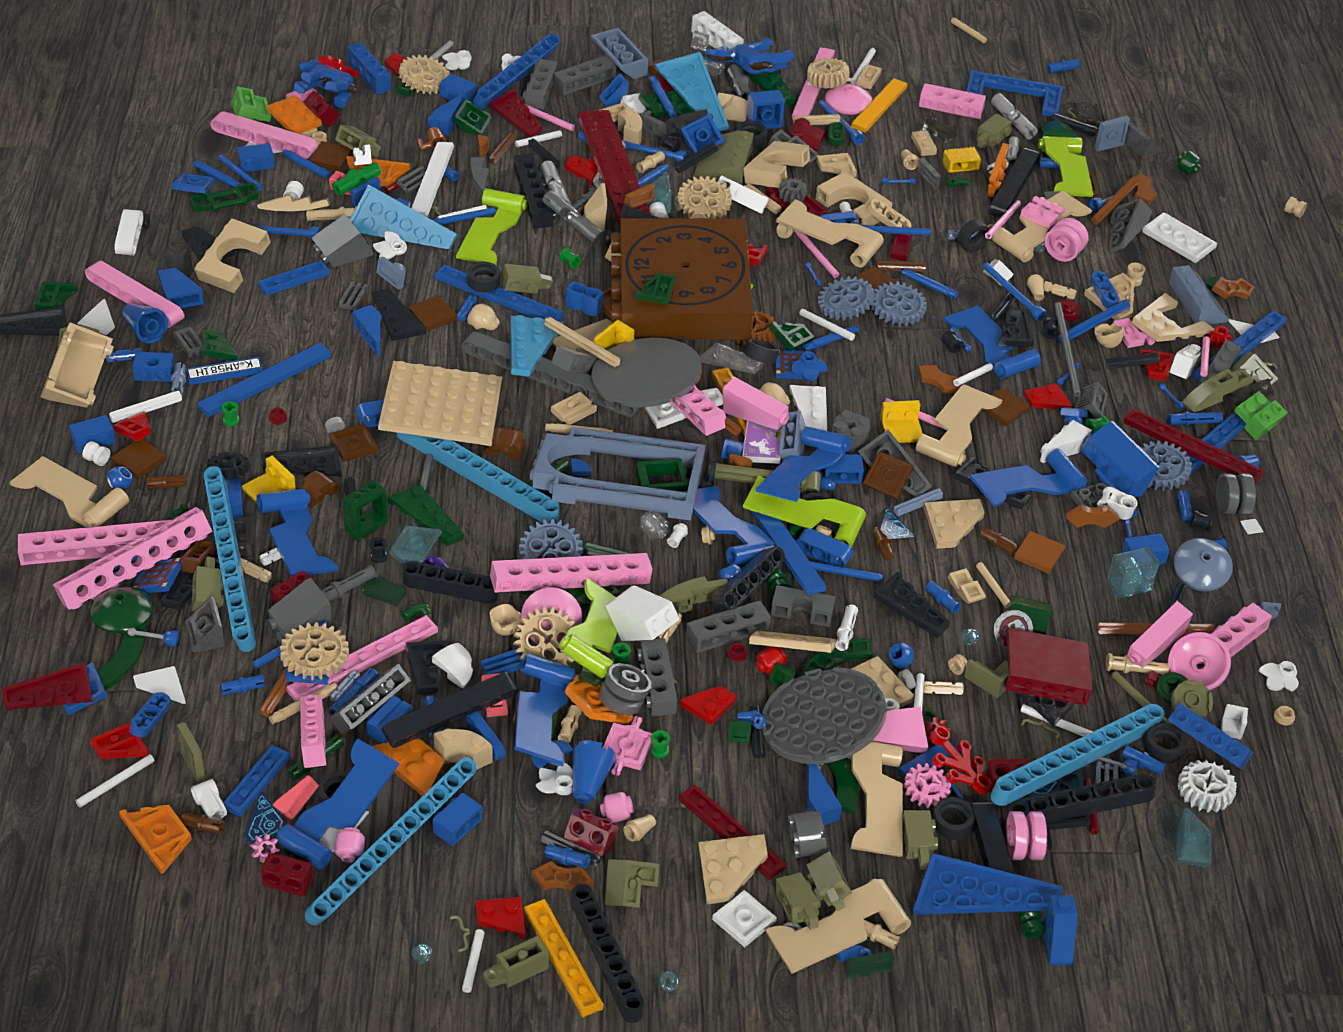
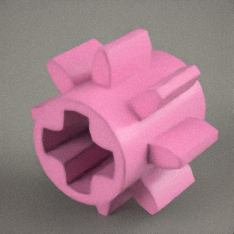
M265 834L264 838L255 836L257 841L255 844L250 845L255 851L252 857L255 858L260 855V861L263 863L269 852H279V849L274 845L278 840L272 839L269 841V834ZM263 844L268 845V846L266 847V849H267L266 852H263V851H262V850H263V846H262Z

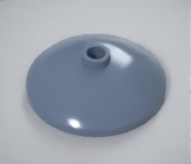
M1205 538L1188 540L1178 548L1174 556V569L1177 576L1192 589L1214 591L1223 587L1231 577L1233 570L1231 557L1223 546L1213 540Z

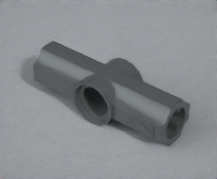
M731 65L727 69L731 90L735 91L737 97L748 101L749 93H751L748 77L743 75L740 67Z

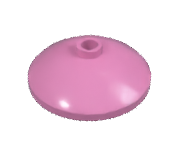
M843 84V86H838V88L833 87L829 89L825 95V102L836 112L860 114L872 102V97L860 86Z
M543 588L534 592L525 601L521 612V619L525 618L528 620L526 615L528 612L534 616L536 608L541 613L543 607H546L547 612L554 607L556 614L562 610V617L568 614L569 618L567 621H575L572 627L582 623V612L577 600L570 593L559 588ZM541 622L542 629L549 631V623ZM557 635V641L560 643L564 636ZM529 637L533 642L537 643L534 637ZM545 638L544 643L548 644L550 638Z
M1203 632L1191 633L1179 639L1172 647L1168 659L1170 672L1182 674L1188 680L1202 682L1208 690H1212L1227 678L1231 668V657L1228 648L1218 637ZM1204 664V667L1202 669L1197 668V665Z

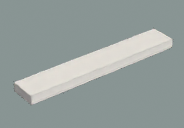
M437 142L412 206L413 210L424 216H428L454 149L453 142Z

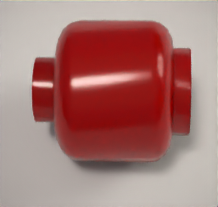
M769 646L757 654L758 661L755 664L761 673L765 672L771 676L775 664L781 662L786 666L785 661H787V657L780 647Z

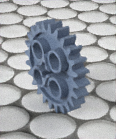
M848 276L846 280L841 277L839 282L834 280V284L828 283L829 287H823L824 291H820V296H818L821 312H824L825 316L829 315L830 319L835 317L838 320L842 317L843 321L846 317H849L850 320L854 315L859 317L858 313L865 314L864 309L869 310V305H873V300H875L872 285L868 284L867 280L863 281V278L857 280L856 276L853 279H850V276Z
M890 282L889 285L883 283V286L878 285V288L874 289L875 300H873L871 310L875 311L874 315H879V319L885 318V323L891 321V325L897 323L898 326H901V323L907 326L908 322L914 325L915 321L919 322L920 318L923 319L927 302H925L926 298L922 297L923 293H917L918 289H912V285L906 287L905 283L900 285L899 282H896V285Z
M1150 441L1149 446L1143 443V447L1140 448L1159 466L1158 471L1147 488L1153 485L1155 490L1161 487L1162 491H1164L1165 487L1172 490L1173 486L1179 488L1180 484L1184 485L1185 480H1189L1192 470V462H1189L1190 457H1186L1187 452H1180L1181 447L1175 449L1174 443L1168 446L1167 441L1164 444H1161L1160 441H1157V444Z
M544 519L543 525L536 522V528L529 526V532L524 531V537L520 538L519 551L521 552H519V557L523 559L580 557L583 554L582 540H579L580 534H575V528L569 530V523L562 526V520L555 524L554 519H552L550 524H548ZM534 547H540L541 549H540V550H534L533 548H534ZM566 548V549H569V550H568V551H562L561 549Z

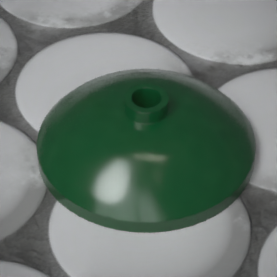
M118 586L110 588L98 595L93 601L90 608L91 619L103 631L127 633L130 628L136 630L149 621L153 614V602L145 591L136 587Z

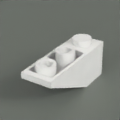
M722 175L720 176L721 185L726 184V189H730L732 200L761 214L763 213L769 198Z
M1191 344V346L1188 345L1177 352L1170 373L1187 379L1202 358L1201 347Z
M1074 420L1062 428L1059 434H1055L1048 444L1045 443L1040 451L1042 453L1040 461L1043 463L1047 462V456L1055 449H1061L1066 456L1079 453L1091 436L1092 430Z

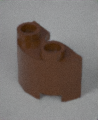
M495 428L492 445H487L484 454L497 456L499 453H504L508 458L521 460L526 447L523 433L509 428Z
M318 471L309 473L303 479L305 483L301 487V489H305L310 494V503L308 504L310 508L323 502L326 494L331 496L341 490L339 484Z

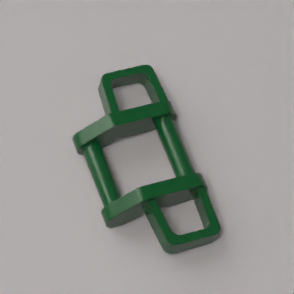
M250 182L225 191L189 195V203L195 212L211 211L214 213L222 208L236 205L240 207L246 206L247 202L259 198V191L255 183ZM253 190L251 194L242 195V192ZM235 196L236 198L218 203L214 201L215 199ZM206 201L207 204H195L194 202Z

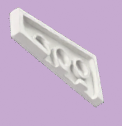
M789 385L790 395L793 396V402L798 411H801L805 425L827 431L826 387Z
M718 388L701 391L716 406L723 404V395ZM670 402L644 407L657 429L686 418Z

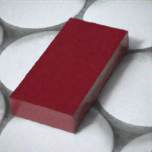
M895 234L890 258L907 261L912 236Z

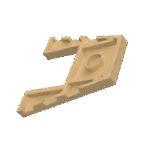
M1166 293L1142 310L1132 320V324L1157 342L1175 340L1176 337L1188 339L1191 335H1196L1198 338L1203 337L1204 334H1210V331H1214V328L1205 321L1181 328L1174 321L1164 316L1162 312L1174 309L1178 304L1176 300Z

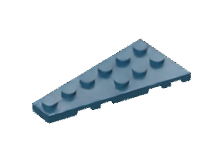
M701 52L655 64L660 74L695 112L707 109L719 132L729 129Z
M371 185L367 186L350 218L351 222L362 234L385 238L386 231L393 232L406 242L449 250L458 236L453 231Z
M522 315L511 316L512 375L530 376L536 368L537 362L541 361L542 355L552 345L553 339L558 336V333L544 325V319L539 317L527 318Z

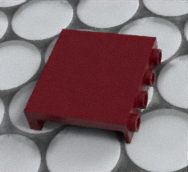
M1008 628L1003 643L1004 646H1007L1008 654L1006 691L1087 705L1092 692L1088 643Z

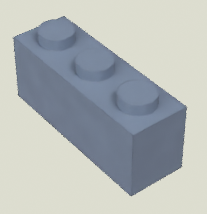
M801 411L788 412L789 420L785 425L781 426L779 454L782 463L790 455H804L801 434L806 425Z

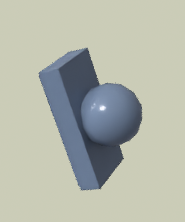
M380 257L376 273L398 290L402 289L406 273L403 264H392L385 257Z

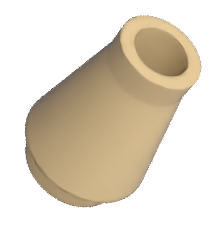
M903 150L901 157L904 167L910 170L916 169L919 164V158L909 150Z
M1040 275L1030 276L1027 286L1034 299L1040 301L1044 299V280Z
M648 814L645 817L628 821L623 828L626 838L630 841H639L656 825L655 818Z

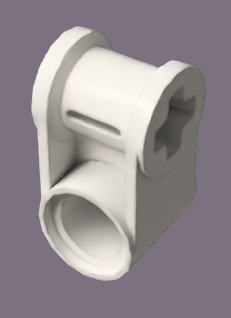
M1113 487L1104 488L1103 497L1097 503L1098 507L1108 503L1107 505L1115 510L1121 519L1131 518L1137 506L1135 497L1118 491Z

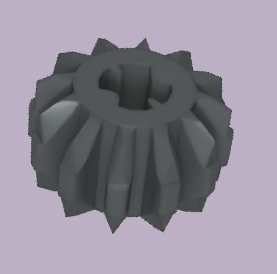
M789 177L787 180L783 179L778 190L780 198L784 199V202H790V204L795 199L803 202L807 194L806 184L802 183V180Z

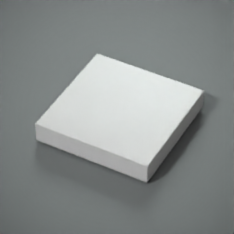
M745 890L713 914L712 918L713 921L744 947L772 926L777 919L775 915Z

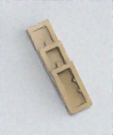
M292 194L259 203L257 206L259 209L273 211H302L329 206L330 202L329 198L312 202L310 196L293 200Z

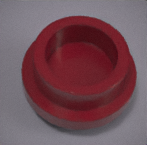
M274 408L270 411L268 419L272 424L280 425L287 421V413L282 408Z
M733 643L728 648L727 655L732 661L741 662L747 658L748 651L744 644Z

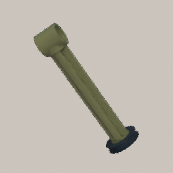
M711 457V465L708 466L707 474L709 476L708 484L709 482H714L715 479L755 483L758 476L767 478L773 471L717 464V460ZM817 471L810 473L797 486L801 493H819L821 474Z

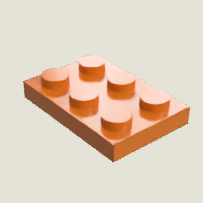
M296 96L267 106L268 112L288 131L302 134L322 126V121Z

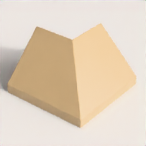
M718 93V99L726 119L740 122L746 121L748 101L735 95Z
M601 183L584 206L583 217H586L600 230L604 231L607 197L605 183Z

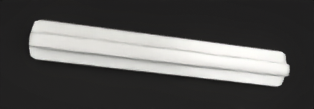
M175 391L110 412V420L112 423H116L143 411L145 413L180 402L182 401V396L179 391Z

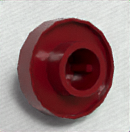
M1070 299L1059 301L1066 321H1073L1079 317L1081 308L1076 302Z

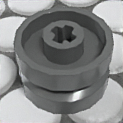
M1233 473L1220 474L1216 486V501L1222 515H1232L1235 512L1239 515L1251 514L1256 500V489L1252 475L1250 473H1239L1236 476Z
M623 663L613 664L608 669L598 696L601 702L612 711L622 715H634L641 710L645 697L651 689V681L642 670L635 666Z

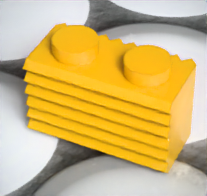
M975 147L955 148L954 150L946 149L944 151L943 163L948 173L979 170L981 158Z

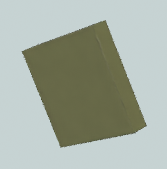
M184 722L177 725L181 753L196 781L205 780L202 752L187 724Z

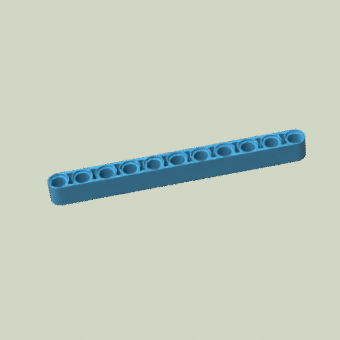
M396 432L400 440L426 455L431 454L436 461L543 523L545 519L550 524L551 520L554 519L555 524L559 522L558 502L552 501V498L452 440Z
M213 466L205 470L204 480L231 630L238 648L243 652H249L255 648L256 638L228 489L220 468Z
M1149 704L997 779L990 795L991 800L999 806H1005L1146 736L1151 726L1161 722L1164 710L1159 705Z
M468 757L462 758L306 909V921L311 925H319L329 917L476 772L477 766L474 760ZM461 767L464 768L467 773H464L461 770ZM447 781H450V782L452 783L453 787H451V786L447 783ZM433 794L439 798V801L433 797ZM419 808L423 809L425 814H422ZM404 822L409 823L411 829L406 827ZM390 836L396 839V843L391 841ZM375 850H378L382 857L376 855ZM360 864L367 868V872L361 869ZM345 879H349L352 886L347 885ZM330 893L336 896L337 901L331 899ZM314 908L319 909L322 913V916H318L315 913Z

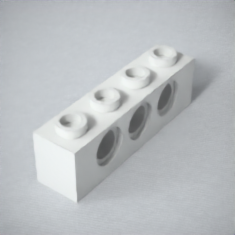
M705 11L693 15L692 32L712 47L726 46L730 50L737 45L743 44V38Z

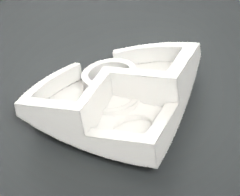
M460 643L451 644L432 656V662L447 672V679L462 689L469 683L473 672L471 667L472 659L469 652Z

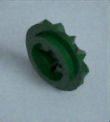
M1176 672L1162 675L1157 683L1158 695H1161L1164 701H1171L1172 692L1170 693V686L1173 687L1177 683L1179 685L1188 679Z

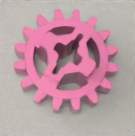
M925 763L924 767L917 764L916 768H910L909 773L906 774L903 787L907 789L906 795H912V802L918 800V806L925 803L926 807L929 808L931 804L936 807L939 801L948 798L951 783H948L946 776L942 775L943 769L937 771L935 765L929 768L928 763Z

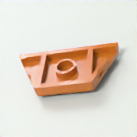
M1003 143L989 178V197H994L996 191L998 192L1001 188V183H1003L1009 144Z
M347 156V164L350 170L353 168L359 170L369 165H353L352 161H354V158ZM371 159L372 163L376 162L382 171V175L377 177L380 179V186H389L410 170V163Z
M583 668L580 674L573 679V682H570L566 687L564 693L590 719L632 724L634 719L632 715H622L614 712L601 702L598 694L602 684L586 668Z
M419 738L397 748H391L389 742L372 746L400 764L394 773L422 797L436 784L438 775L445 766V759Z
M169 805L157 806L155 808L144 807L140 808V812L127 813V810L119 811L121 819L161 874L169 868L191 841L190 832Z

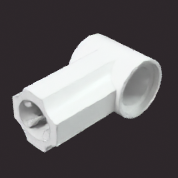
M213 779L191 787L196 804L201 805L208 818L221 821L227 815V810L219 797V792Z

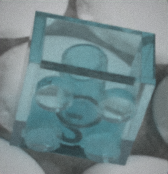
M1149 547L1116 554L1113 556L1107 584L1117 598L1148 592L1153 588L1160 562Z

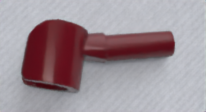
M1150 671L1148 677L1145 678L1146 686H1156L1161 676H1158L1155 671Z

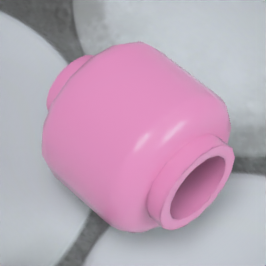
M623 792L606 795L604 797V804H600L602 817H607L612 823L628 820L630 814L634 812L631 797L626 796Z
M344 828L336 836L335 854L343 862H354L355 859L360 858L364 853V835L360 833L359 829Z

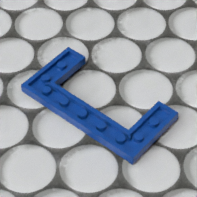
M971 70L966 92L982 95L983 87H988L1006 92L1011 91L1036 97H1045L1042 115L1053 117L1059 111L1063 86Z

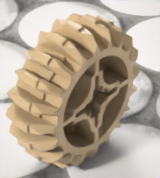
M837 58L819 59L810 63L807 70V78L814 87L819 86V88L825 89L838 88V86H843V84L847 83L849 68L846 62Z

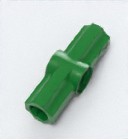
M376 162L359 170L353 168L347 172L346 177L332 183V188L337 196L343 195L372 178L382 175V171Z

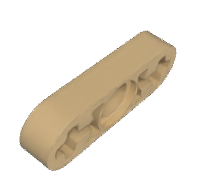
M873 199L867 205L868 212L888 227H902L903 225L906 228H911V223L908 219L880 199ZM886 213L890 214L893 220H889L886 217Z

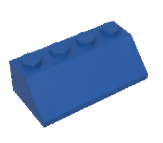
M1110 421L1092 434L1081 450L1103 474H1106L1121 492L1133 497L1143 496L1159 469V466L1113 421Z

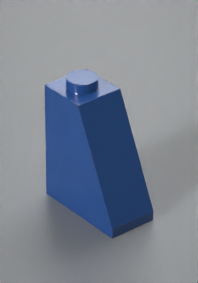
M177 268L158 271L159 284L165 299L180 308L204 304L202 288Z
M1073 895L1050 896L1043 920L1046 929L1043 937L1049 964L1072 965L1077 924V910Z

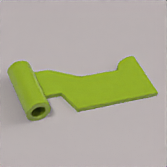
M1042 136V139H1039L1038 148L1041 149V152H1046L1060 167L1062 182L1056 184L1054 192L1064 191L1070 196L1093 197L1086 157L1077 155L1082 150V138Z
M485 188L482 204L497 207L498 210L494 217L475 218L456 258L473 262H490L496 265L497 255L491 249L501 232L517 224L523 210L527 209V200L523 195Z
M757 477L743 504V508L810 529L823 519L839 523L840 527L834 539L852 548L866 517V513L861 507L836 499L807 501L799 498L795 502L756 492V488L766 478Z
M587 578L584 588L586 595L592 603L585 623L570 628L559 646H561L560 651L602 679L613 665V661L594 648L607 653L612 650L617 630L605 605L616 597Z

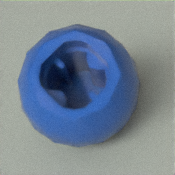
M123 466L113 468L107 476L108 483L113 489L120 488L125 490L130 487L133 481L131 472Z
M734 563L720 570L718 577L719 579L727 578V581H729L741 570V567Z
M896 643L889 650V661L897 668L908 667L914 659V652L908 644Z

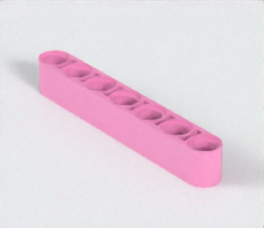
M221 111L210 122L212 129L218 133L258 145L271 143L272 149L282 152L287 149L305 159L309 158L318 147L316 140L311 137Z
M101 260L85 269V275L89 281L125 303H134L160 309L167 316L168 328L184 318V313L179 306Z

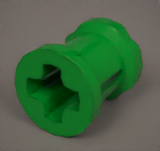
M564 248L560 252V261L569 264L571 269H576L581 264L582 258L579 255H575L570 248Z
M232 401L223 403L221 406V410L224 413L223 423L226 426H235L240 421L237 415L238 404Z
M1105 415L1095 420L1088 419L1085 422V427L1092 430V435L1108 424L1109 420Z
M623 642L616 643L612 648L614 654L612 658L613 664H630L628 658L631 652L630 646Z
M655 731L651 735L652 745L650 753L655 758H664L669 753L667 745L670 742V736L666 731Z

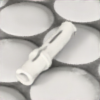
M850 604L849 607L846 606L841 627L837 630L838 638L835 647L840 651L848 648L849 640L853 637V627L858 613V608L855 605Z

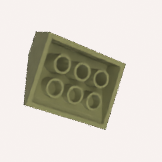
M734 131L722 134L725 142L717 146V152L697 163L693 177H696L698 180L700 176L703 179L709 176V180L715 177V182H718L722 175L742 185L744 167L749 162L753 148L754 133Z

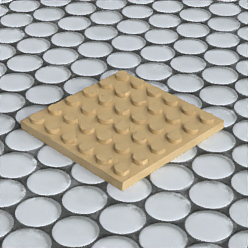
M393 361L378 430L491 446L502 377L479 374L477 372H465L458 369H445L438 366L431 367L424 366L423 364Z

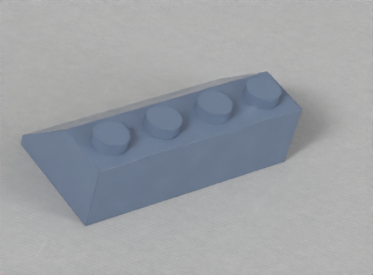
M619 28L591 35V38L627 75L633 79L648 75V59Z
M1189 265L1173 267L1169 285L1194 323L1205 321L1211 325L1229 322V318L1202 278Z

